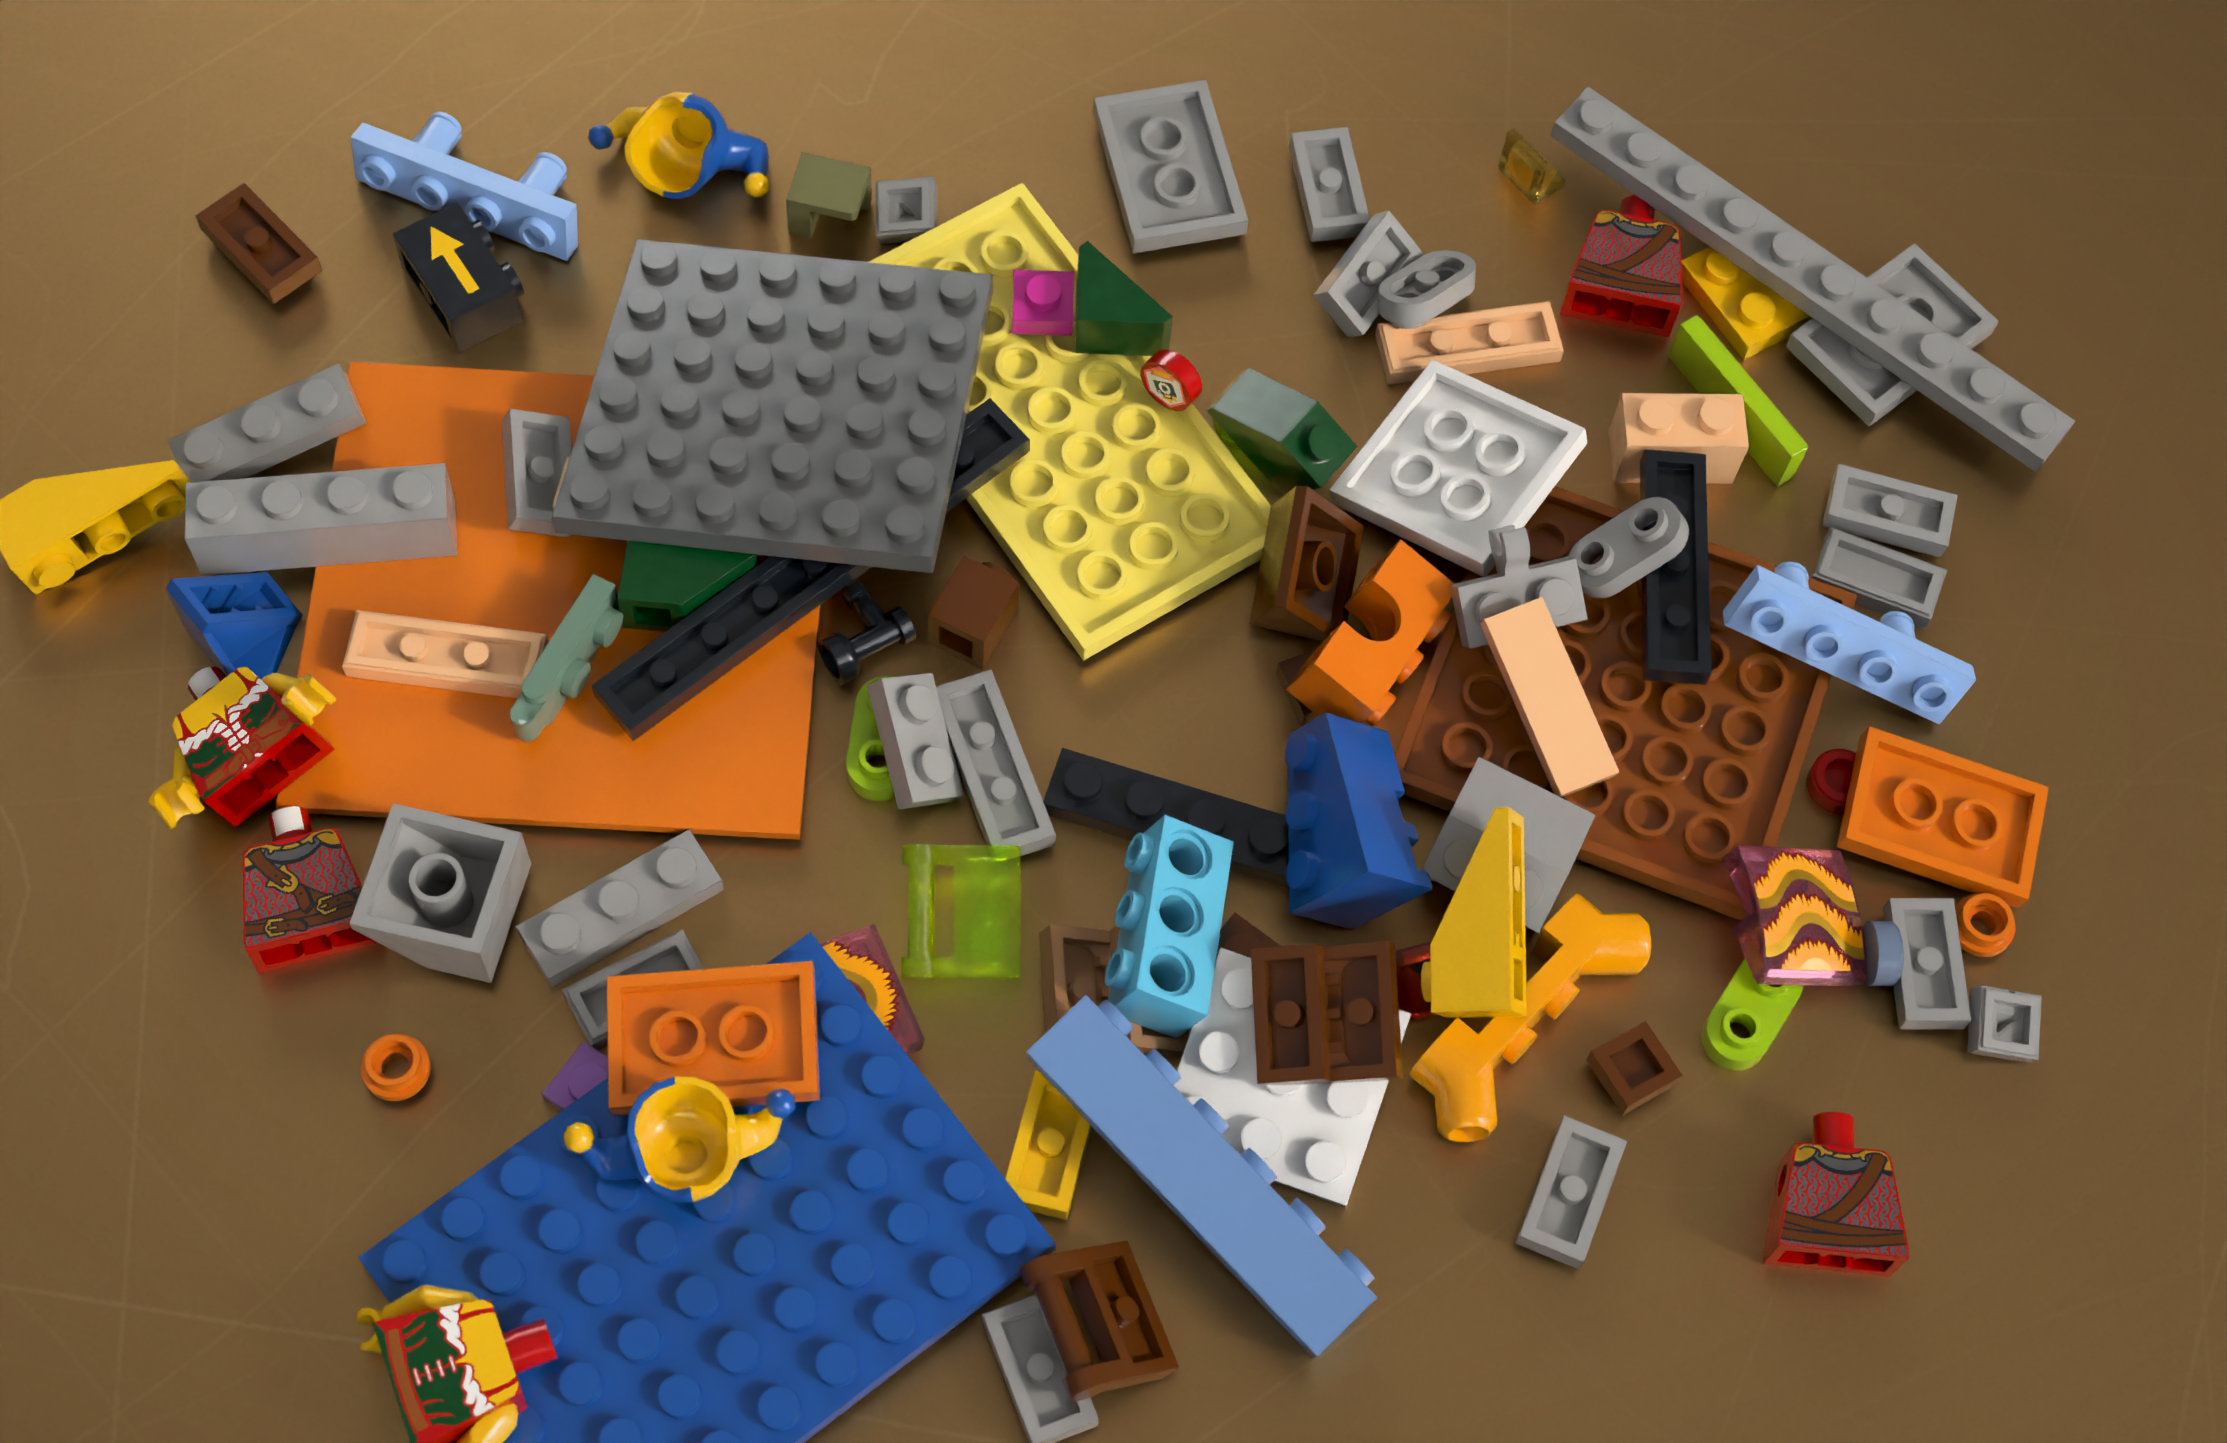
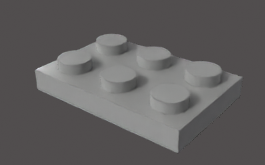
M1206 80L1094 98V118L1133 253L1247 234L1249 220Z
M1915 243L1868 277L1875 284L1970 349H1973L1989 337L1999 322ZM1814 318L1791 333L1786 347L1869 427L1917 391Z

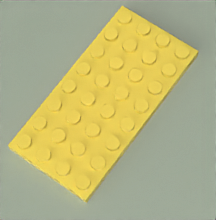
M1023 183L869 261L871 263L993 275V295L967 414L991 398L1030 439V452L972 493L966 500L1083 661L1261 560L1271 505L1193 403L1184 411H1172L1160 405L1147 392L1141 380L1140 370L1152 356L1075 353L1078 254ZM1014 270L1074 272L1072 336L1012 334Z

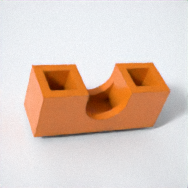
M1400 540L1371 567L1344 606L1365 625L1371 640L1360 635L1343 621L1315 647L1286 690L1317 716L1327 712L1359 723L1365 721L1370 726H1374L1385 715L1396 699L1389 692L1394 682L1402 684L1424 658V655L1417 650L1423 640L1427 643L1431 642L1451 618L1452 614L1445 607L1452 598L1450 585L1455 583L1405 542Z

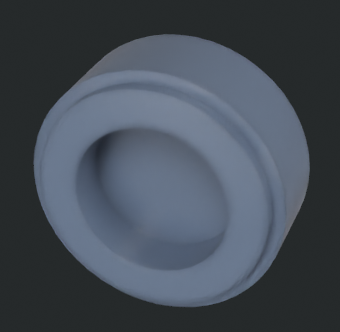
M1867 921L1862 929L1864 960L1860 959L1863 979L1868 986H1894L1901 977L1904 961L1903 940L1900 929L1893 921Z

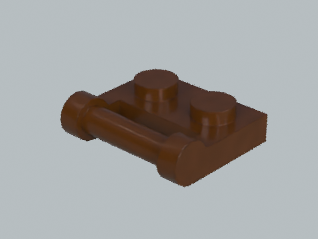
M1128 1240L1043 1255L1027 1262L1019 1269L1026 1289L1036 1293L1068 1374L1063 1379V1384L1070 1401H1080L1100 1392L1164 1379L1179 1368ZM1069 1280L1101 1363H1093L1061 1281Z

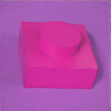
M1014 270L1012 334L1072 336L1074 272Z

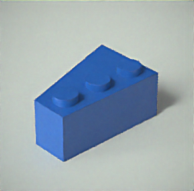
M1325 712L1290 733L1285 751V761L1288 766V804L1285 817L1289 830V863L1286 869V881L1289 886V913L1353 930L1432 890L1428 872L1417 870L1411 846H1414L1419 841L1415 825L1403 820L1398 799L1405 794L1388 731Z

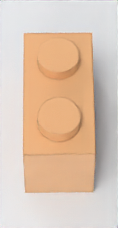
M1622 393L1608 429L1613 483H1640V460L1644 449L1706 454V484H1732L1749 448L1743 394Z

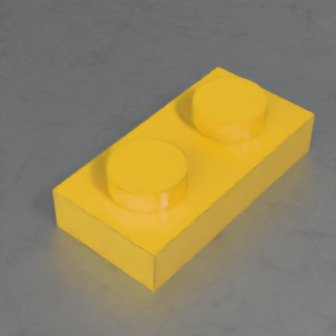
M1036 1069L1005 1179L1031 1212L1067 1220L1092 1126Z

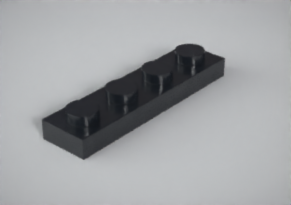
M1644 449L1640 460V501L1652 497H1661L1673 502L1688 523L1689 536L1686 545L1676 557L1641 578L1643 680L1706 685L1711 676L1706 454ZM1657 521L1644 527L1643 531L1653 528Z
M1061 749L1043 800L1049 816L1132 840L1137 833L1143 834L1161 817L1167 815L1233 841L1229 871L1288 888L1286 869L1289 863V830L1285 815L1069 749Z

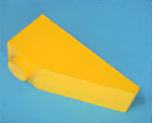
M1495 807L1430 944L1431 962L1423 963L1421 988L1424 1000L1431 1002L1432 1013L1446 1018L1527 1016L1524 816L1509 807Z

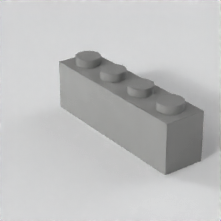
M445 463L185 483V540L201 576L458 555L456 500Z

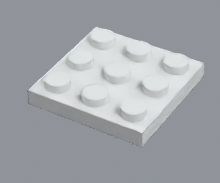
M1432 359L1330 488L1331 498L1334 505L1485 577L1495 566L1489 542V530L1509 525H1515V529L1526 525L1586 446V429Z
M1220 948L1215 964L1208 1016L1192 1027L1177 1070L1181 1079L1174 1086L1192 1105L1200 1098L1205 1100L1229 1126L1222 1136L1240 1155L1247 1148L1252 1149L1276 1174L1277 1178L1273 1181L1274 1183L1346 1208L1389 1080L1300 1085L1257 1084L1251 958ZM1399 1010L1402 1043L1411 1013Z

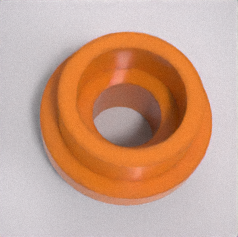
M1988 893L1971 894L1962 898L1955 905L1960 945L1964 951L1979 957H1991L2003 952L2012 942L2016 931L2014 915L2009 905L2000 897ZM1971 920H1979L1985 923L1990 935L1977 931L1971 924Z
M389 1034L377 1039L367 1048L362 1057L360 1068L362 1079L372 1094L383 1100L400 1101L412 1097L424 1087L430 1075L431 1064L425 1047L417 1039L406 1034ZM405 1061L409 1064L408 1070L403 1076L399 1078L385 1076L386 1068L392 1062Z

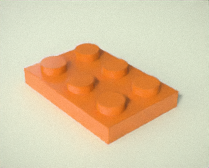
M1869 726L1859 738L1837 847L1974 894L1988 893L1996 895L2009 906L2019 908L2029 900L2049 787Z
M812 961L607 976L609 1110L613 1116L629 1115L638 1096L654 1083L671 1077H697L710 1082L728 1097L731 1107L766 1105V1096L777 1088L788 1090L795 1097V1102L820 1100L815 969Z

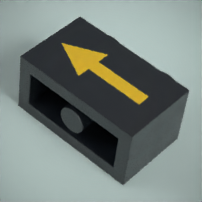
M458 202L393 233L403 270L458 353L466 351L523 322L518 297L524 295V289L518 275L508 262L499 265L492 254L495 252V246L486 227L479 219L470 222Z

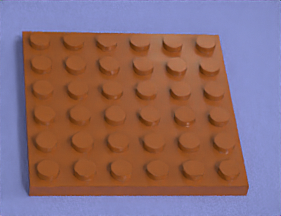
M1555 486L1524 526L1530 543L1528 566L1569 556L1571 549L1581 538L1624 511ZM1708 541L1711 676L1706 685L1643 680L1641 579L1607 598H1594L1583 593L1588 619L1556 627L1619 770V773L1614 777L1561 798L1596 815L1576 859L1748 923L1758 903L1753 880L1756 882V876L1759 878V873L1763 876L1766 874V868H1768L1766 860L1770 862L1773 857L1831 674L1724 625L1723 610L1754 568L1759 565L1775 573L1774 569L1777 566ZM1604 553L1594 559L1590 565L1599 562ZM1496 565L1487 576L1497 574ZM1467 569L1463 582L1481 578L1482 576ZM1809 578L1810 590L1846 607L1854 608L1857 594ZM1453 605L1451 610L1452 616L1444 628L1395 754L1405 790L1404 795L1451 812L1478 757L1554 794L1489 644L1471 649L1462 646Z

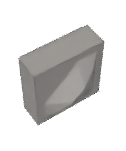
M934 177L875 181L876 237L880 244L908 242L938 226L937 183Z
M1983 985L1971 988V1021L1968 1025L1967 1053L2023 1063L2038 1061L2042 996Z

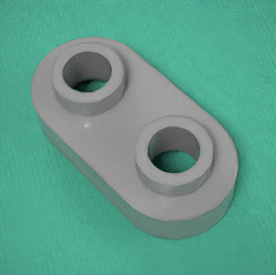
M1451 250L1434 251L1423 255L1380 283L1378 300L1380 315L1399 328L1413 329L1422 326L1425 322L1433 319L1474 291L1475 261L1464 253Z
M1652 497L1636 503L1581 538L1571 549L1569 557L1576 558L1582 592L1594 598H1607L1619 593L1676 557L1687 543L1689 526L1676 505L1668 499ZM1657 521L1653 528L1643 531L1644 527ZM1604 553L1599 562L1590 565L1594 559Z

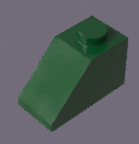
M1250 368L1243 370L1206 410L1282 496L1296 486H1308L1312 490L1321 488L1358 447L1318 401Z

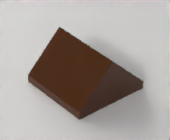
M1296 486L1272 504L1249 624L1323 641L1343 621L1347 623L1349 611L1344 606L1353 593L1364 526L1308 486Z

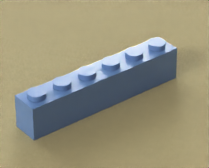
M1085 995L1026 1051L1027 1059L1312 1358L1318 1357L1377 1298L1367 1287L1375 1279L1374 1276L1348 1249L1345 1248L1338 1256L1318 1236L1326 1228L1325 1225L1300 1199L1296 1198L1290 1205L1282 1199L1270 1186L1277 1178L1276 1174L1252 1149L1247 1148L1240 1155L1222 1136L1229 1126L1205 1100L1200 1098L1192 1105L1174 1085L1181 1079V1076L1158 1051L1153 1048L1144 1055L1127 1038V1035L1134 1028L1112 1003L1105 999L1097 1006Z

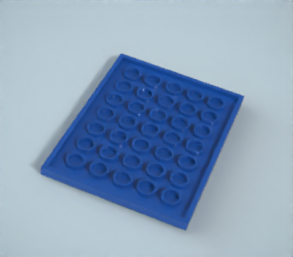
M811 932L766 964L813 962L816 988L820 1100L795 1102V1110L783 1118L774 1144L754 1155L739 1160L728 1183L714 1195L696 1202H671L651 1193L638 1179L606 1180L600 1178L591 1170L580 1153L567 1149L563 1135L567 1127L576 1122L589 1125L594 1137L598 1139L616 1138L627 1134L629 1115L613 1116L609 1110L607 1078L358 1257L389 1303L422 1285L428 1284L470 1292L479 1300H491L503 1333L539 1319H545L558 1359L517 1374L528 1407L518 1415L517 1426L504 1443H804L1021 1277L1019 1269L1024 1264L1043 1255L1051 1254L1056 1250V1244ZM766 1105L732 1107L735 1115H747L763 1110Z

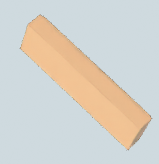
M1550 301L1440 315L1413 329L1399 328L1391 322L1379 323L1375 332L1388 385L1416 381L1432 359L1461 373L1473 374L1556 363L1561 361L1564 352Z
M1543 597L1484 619L1480 624L1554 794L1564 797L1619 773L1618 767Z
M356 610L342 668L346 677L518 698L522 692L523 681L549 642L547 634Z

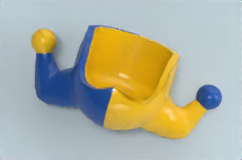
M673 92L658 97L649 107H629L607 125H596L589 130L588 139L590 144L598 150L609 148L614 139L627 138L624 149L626 162L632 173L648 190L662 197L681 199L692 196L717 171L726 169L743 171L748 175L744 180L745 191L753 198L763 197L770 189L768 178L766 177L769 167L766 143L749 134L727 128V124L720 111L709 100L694 93Z
M671 1077L654 1083L638 1096L629 1112L627 1134L616 1138L598 1139L594 1137L589 1125L576 1122L567 1127L563 1139L567 1149L580 1153L591 1170L602 1179H638L651 1193L668 1201L696 1202L714 1195L727 1184L739 1160L754 1155L774 1144L783 1118L795 1110V1097L788 1090L777 1088L766 1096V1107L763 1110L747 1115H735L728 1097L714 1084L697 1077Z

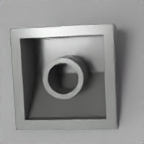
M1478 757L1421 871L1428 872L1430 879L1456 891L1495 807H1509L1524 816L1525 926L1539 933L1596 815Z
M393 803L349 923L351 929L428 969L491 983L531 867V861L522 833Z

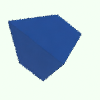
M268 572L171 579L166 587L185 630L212 664L222 669L226 677L237 668L246 666L260 679L271 673H277L295 628L303 615Z

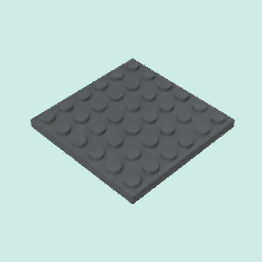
M637 239L552 514L555 533L933 573L993 295V275Z

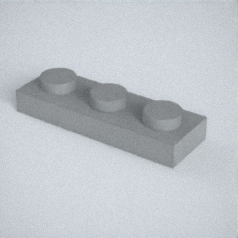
M338 363L171 438L168 442L176 463L192 482L243 479L367 424L349 378Z
M992 669L936 686L954 759L994 865L1054 846L1056 843V833Z
M688 829L517 925L516 928L519 937L546 981L553 988L724 890L723 881Z

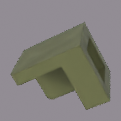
M802 152L786 198L789 234L811 239L819 214L853 221L857 218L860 209L868 210L872 200L871 167Z

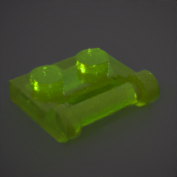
M902 845L901 866L908 867V957L901 958V978H1020V845ZM934 867H954V958L934 957Z

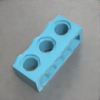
M1167 815L1161 817L1143 834L1137 833L1126 851L1124 867L1130 872L1127 890L1122 896L1115 913V926L1120 928L1117 949L1112 954L1106 968L1105 984L1110 987L1108 1001L1128 1021L1177 1039L1208 1016L1234 842Z

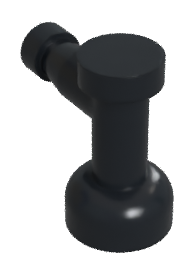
M854 583L847 587L842 594V599L850 609L854 610L865 630L849 639L841 633H831L817 641L820 656L827 670L840 685L854 679L858 675L861 660L896 642L906 645L916 639L915 629L906 612L900 606H897L885 614L880 606L870 598V593L862 583Z

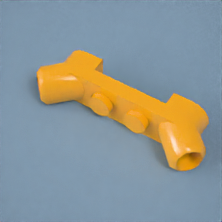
M1580 893L1575 894L1545 924L1533 947L1532 952L1545 964L1526 983L1527 1016L1494 1017L1479 1034L1457 1017L1433 1042L1411 1070L1410 1077L1435 1097L1437 1130L1442 1136L1453 1142H1473L1485 1139L1497 1126L1493 1069L1503 1058L1512 1065L1526 1052L1538 1036L1531 1028L1545 1013L1551 1018L1556 1019L1568 1007L1580 991L1573 984L1580 976L1637 975L1648 964L1651 954V936L1649 924L1638 913L1603 914Z

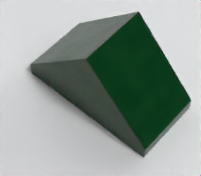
M1086 241L1079 247L1075 353L1153 356L1158 350H1169L1173 316L1091 243Z

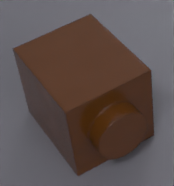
M963 556L928 613V644L983 670L1018 613L1020 582L1014 580L1005 569L994 563L983 562L981 564Z

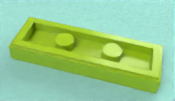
M1696 315L1681 323L1668 355L1670 360L1699 394H1743L1749 443L1747 452L1776 487L1794 478L1808 449L1807 443L1701 318Z

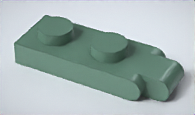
M594 574L591 576L523 681L522 692L510 710V719L514 733L519 740L523 742L535 740L543 728L553 722L567 698H576L581 693L590 675V662L601 646H610L615 640L623 622V613L619 609L615 584Z

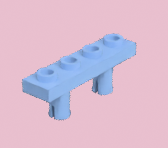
M440 111L434 112L431 115L429 121L412 141L363 122L351 136L355 179L366 183L374 189L387 191L418 203L432 211H440L458 202L470 222L479 219L487 231L526 245L534 251L544 252L568 261L578 247L577 204L554 196L567 179V174H565L567 167L558 156L552 153L540 152L518 182L449 156L448 154L454 146L462 139V134H459L462 129L454 117Z
M1792 561L1783 562L1774 569L1775 573L1757 565L1723 610L1725 626L1939 725L1976 681L1973 665L1917 640L1914 633V622L1909 615L1899 611H1892L1884 614L1880 618L1881 622L1816 593L1809 589L1808 572L1800 563Z

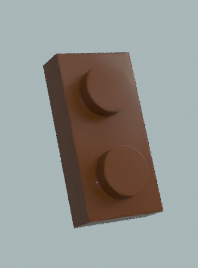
M245 183L196 215L199 227L206 236L273 304L322 271L318 257Z

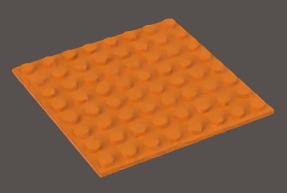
M350 361L348 378L367 424L337 437L332 472L445 463L456 500L458 555L317 566L315 568L297 678L310 674L336 698L332 705L329 703L325 704L323 710L316 716H313L312 720L314 723L311 725L331 743L335 750L277 794L275 807L277 810L292 806L304 807L308 810L309 814L388 818L392 804L395 803L478 823L683 833L689 829L692 834L800 840L821 605L635 741H632L594 697L591 685L665 632L623 628L622 624L612 644L608 647L601 646L590 662V675L581 693L576 698L568 697L553 722L545 726L539 736L530 742H523L516 737L510 719V710L518 698L346 677L342 665L356 610L547 634L549 642L593 574L615 584L618 595L627 540L580 535L562 537L508 529L502 419L510 408L569 417L571 448L573 449L595 375ZM758 555V563H762L770 556Z

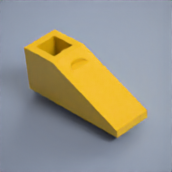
M175 460L34 479L0 499V552L10 569L37 595L47 588L64 584L77 570L97 558L121 550L128 544L131 538L159 521H167L179 515L185 509V483H191L192 481Z

